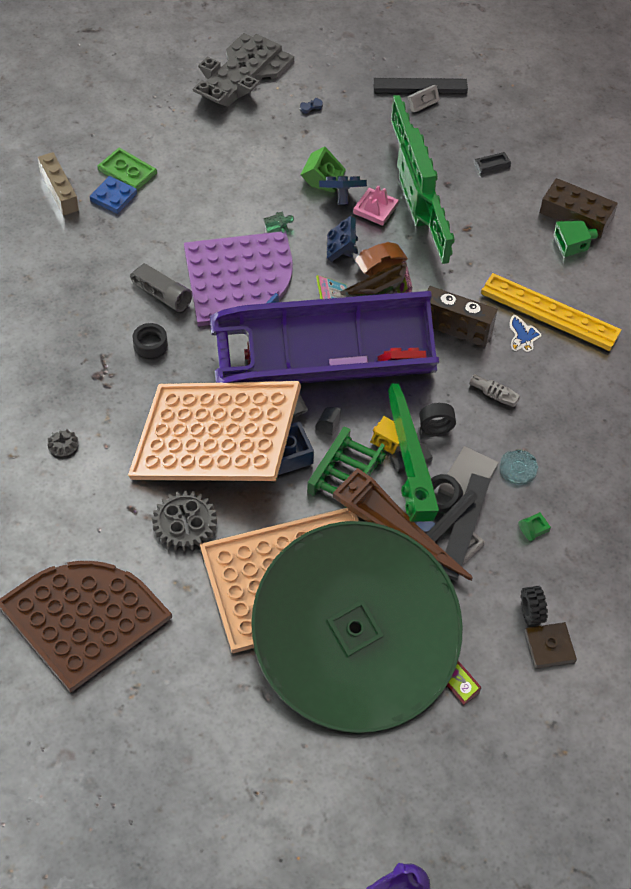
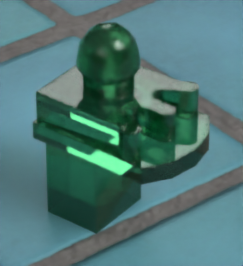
M282 211L276 212V215L263 218L267 231L280 227L282 233H285V231L288 233L287 224L292 223L294 217L292 215L284 217Z

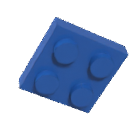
M109 176L90 195V201L118 214L137 194V189Z

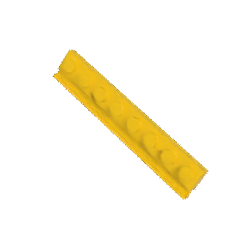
M494 273L491 274L485 286L481 289V294L608 351L611 350L622 330Z

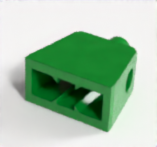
M583 221L556 222L554 236L564 257L588 250L591 240L598 237L597 230H588Z

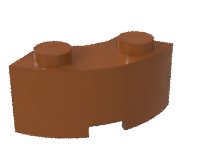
M385 242L361 251L359 256L355 258V261L364 274L372 276L397 263H404L408 258L398 244Z

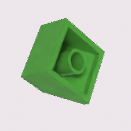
M324 146L311 153L300 175L311 187L335 192L336 188L319 187V180H326V177H336L337 180L338 176L344 175L346 169Z

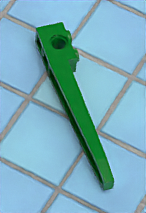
M391 384L388 390L390 406L407 474V480L401 489L402 496L405 497L406 501L405 510L409 514L410 522L433 521L439 509L431 477L404 394L399 384Z

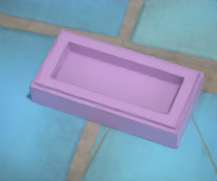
M367 356L329 359L330 365L368 362Z

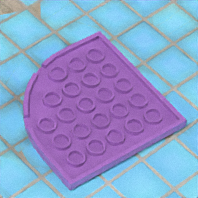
M286 231L184 243L198 327L210 325V315L224 309L242 305L264 304L275 293L279 294L280 301L289 288L293 262Z

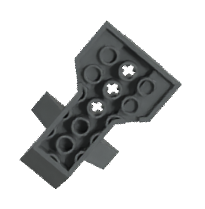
M243 33L226 49L228 61L222 67L219 61L208 56L198 65L207 81L201 80L193 88V92L229 107L237 98L250 93L260 83L259 80H262V77L278 78L294 62V56L282 51V45L263 36L255 34L252 37Z

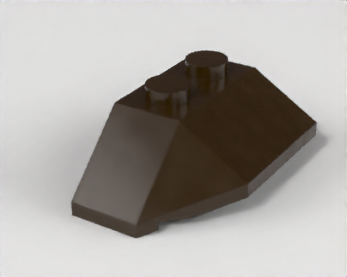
M397 263L340 291V293L345 297L394 294L393 292L399 290L404 280L407 264Z

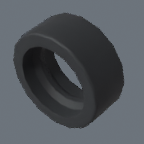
M145 323L134 330L132 335L134 350L141 357L156 358L167 349V333L158 324ZM149 335L157 336L161 339L158 344L153 346L139 343L143 337Z
M439 402L426 405L419 413L421 429L428 434H444L451 431L456 425L454 408L447 403ZM442 417V419L439 420H431L434 418Z
M439 474L431 478L433 489L435 490L440 484L448 483L453 486L455 491L453 498L448 503L443 505L437 503L438 513H447L463 496V490L454 477L448 474Z

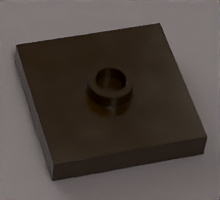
M566 622L525 628L524 632L535 669L576 663L577 658Z

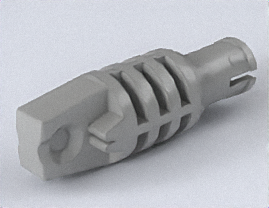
M476 374L470 380V385L481 389L486 396L494 398L501 403L515 407L520 399V395L494 380L488 381Z

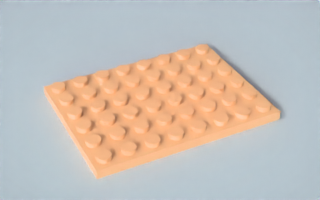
M299 381L159 384L128 476L131 480L276 481L301 388Z
M348 508L200 544V550L232 654L254 648L251 628L254 599L260 581L275 557L301 535L332 523L359 521L357 515L348 511Z

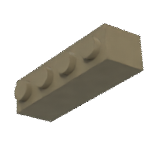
M54 152L38 156L40 172L62 215L79 211L77 196Z

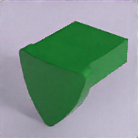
M541 512L518 522L519 528L529 541L535 540L536 537L549 532L551 526Z

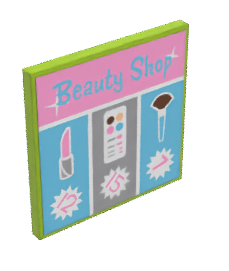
M319 275L316 276L320 299L345 297L341 295L340 291L347 288L346 284Z

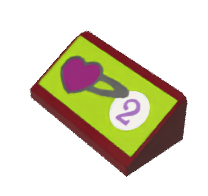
M458 661L452 677L446 686L464 705L480 694L481 686Z

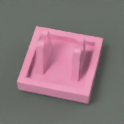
M377 186L375 190L368 188L353 208V213L383 226L398 206L399 200L388 196L385 188L381 191L380 186Z

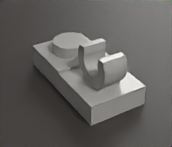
M432 85L408 96L411 112L419 111L440 101L437 85Z

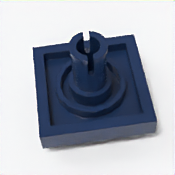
M338 176L337 180L336 177H326V180H319V187L338 189V204H349L348 189L351 187H367V180H360V176H350V179H348V176Z

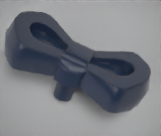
M315 98L308 103L301 102L300 110L305 114L313 109H322L323 102L319 98Z

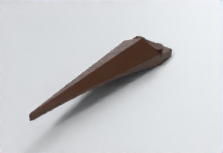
M357 468L333 492V498L346 506L348 511L367 522L385 525L408 535L426 548L440 564L472 581V575L440 548L415 522H410L409 516L390 498L379 484Z

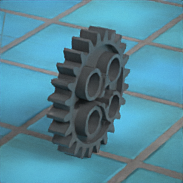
M184 491L183 495L176 492V497L169 494V500L163 498V505L157 504V510L153 511V531H155L156 537H160L161 543L167 541L168 548L174 544L175 550L179 546H182L183 551H185L186 546L193 550L194 544L200 547L201 541L207 543L208 537H213V531H216V510H214L213 504H209L208 498L202 500V494L198 497H195V492L187 495V491ZM179 507H183L185 519L188 523V530L190 533L189 535L186 534L184 520L182 518L181 510Z

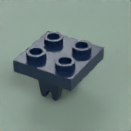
M348 217L328 232L327 259L331 262L342 254L353 257V253L358 254V249L354 247L356 241H358L356 236V219L354 217Z

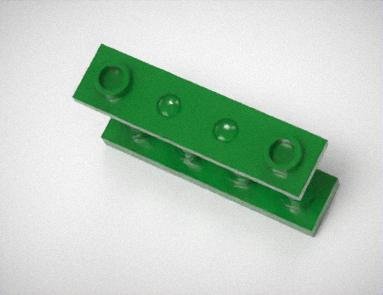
M344 426L309 479L307 493L314 496L317 490L322 489L333 494L337 488L325 482L326 476L332 475L342 481H345L350 476L335 469V462L341 461L356 469L358 468L371 477L379 463L382 464L386 457V453H384L385 445L381 443L377 451L352 440L350 437L351 429ZM350 447L372 459L366 465L344 455V448Z

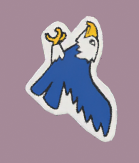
M517 315L511 317L510 328L515 333V337L511 342L512 350L517 351L521 348L526 352L533 350V341L541 337L540 332L533 326H527Z

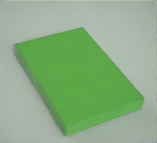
M120 147L97 165L98 170L124 182L137 190L157 174L156 168Z

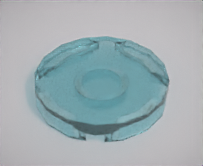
M516 449V451H508L502 456L499 468L504 479L510 483L521 485L531 482L536 477L538 464L532 454Z

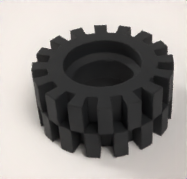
M542 587L522 588L520 598L526 623L532 625L547 622L548 609L546 608L547 602L545 601L546 597Z

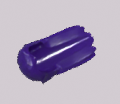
M398 863L391 873L381 877L366 889H430L431 884L427 873L421 867L412 863Z

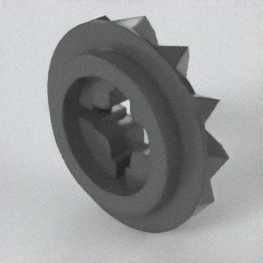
M59 429L56 433L52 432L51 437L48 438V449L56 456L70 455L78 447V437L68 429L65 431ZM61 438L65 441V447L60 443Z

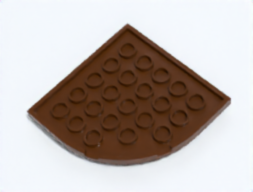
M98 561L67 562V565L56 568L55 566L49 567L0 598V610L70 693L172 618V613L139 578L128 571L125 572L116 568L115 565Z

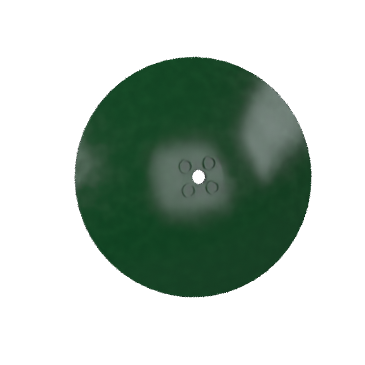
M344 521L332 523L313 529L292 541L275 557L260 581L252 608L251 628L254 651L260 668L272 689L291 709L304 718L326 728L342 732L367 733L386 730L411 720L423 712L437 699L450 681L461 651L463 624L460 604L454 586L441 564L426 548L408 535L385 525L372 522ZM358 623L361 631L357 634L352 633L349 628L350 624Z

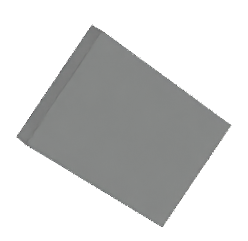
M464 446L447 474L458 481L464 495L472 473L491 478L499 462ZM443 483L438 489L439 492L453 498L455 491L452 485Z

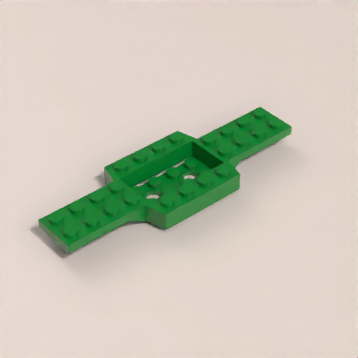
M400 95L393 96L391 123L399 142L397 162L399 180L416 227L429 226L442 264H447L450 261V256L453 254L452 244H454L455 239L454 234L450 232L449 221L445 219V210L441 208L440 196L435 192L436 181L438 180L437 171L433 169V160L428 156L429 151L428 147L424 145L423 134H420L419 129L414 128L413 124H410L409 113L405 111V102H402Z

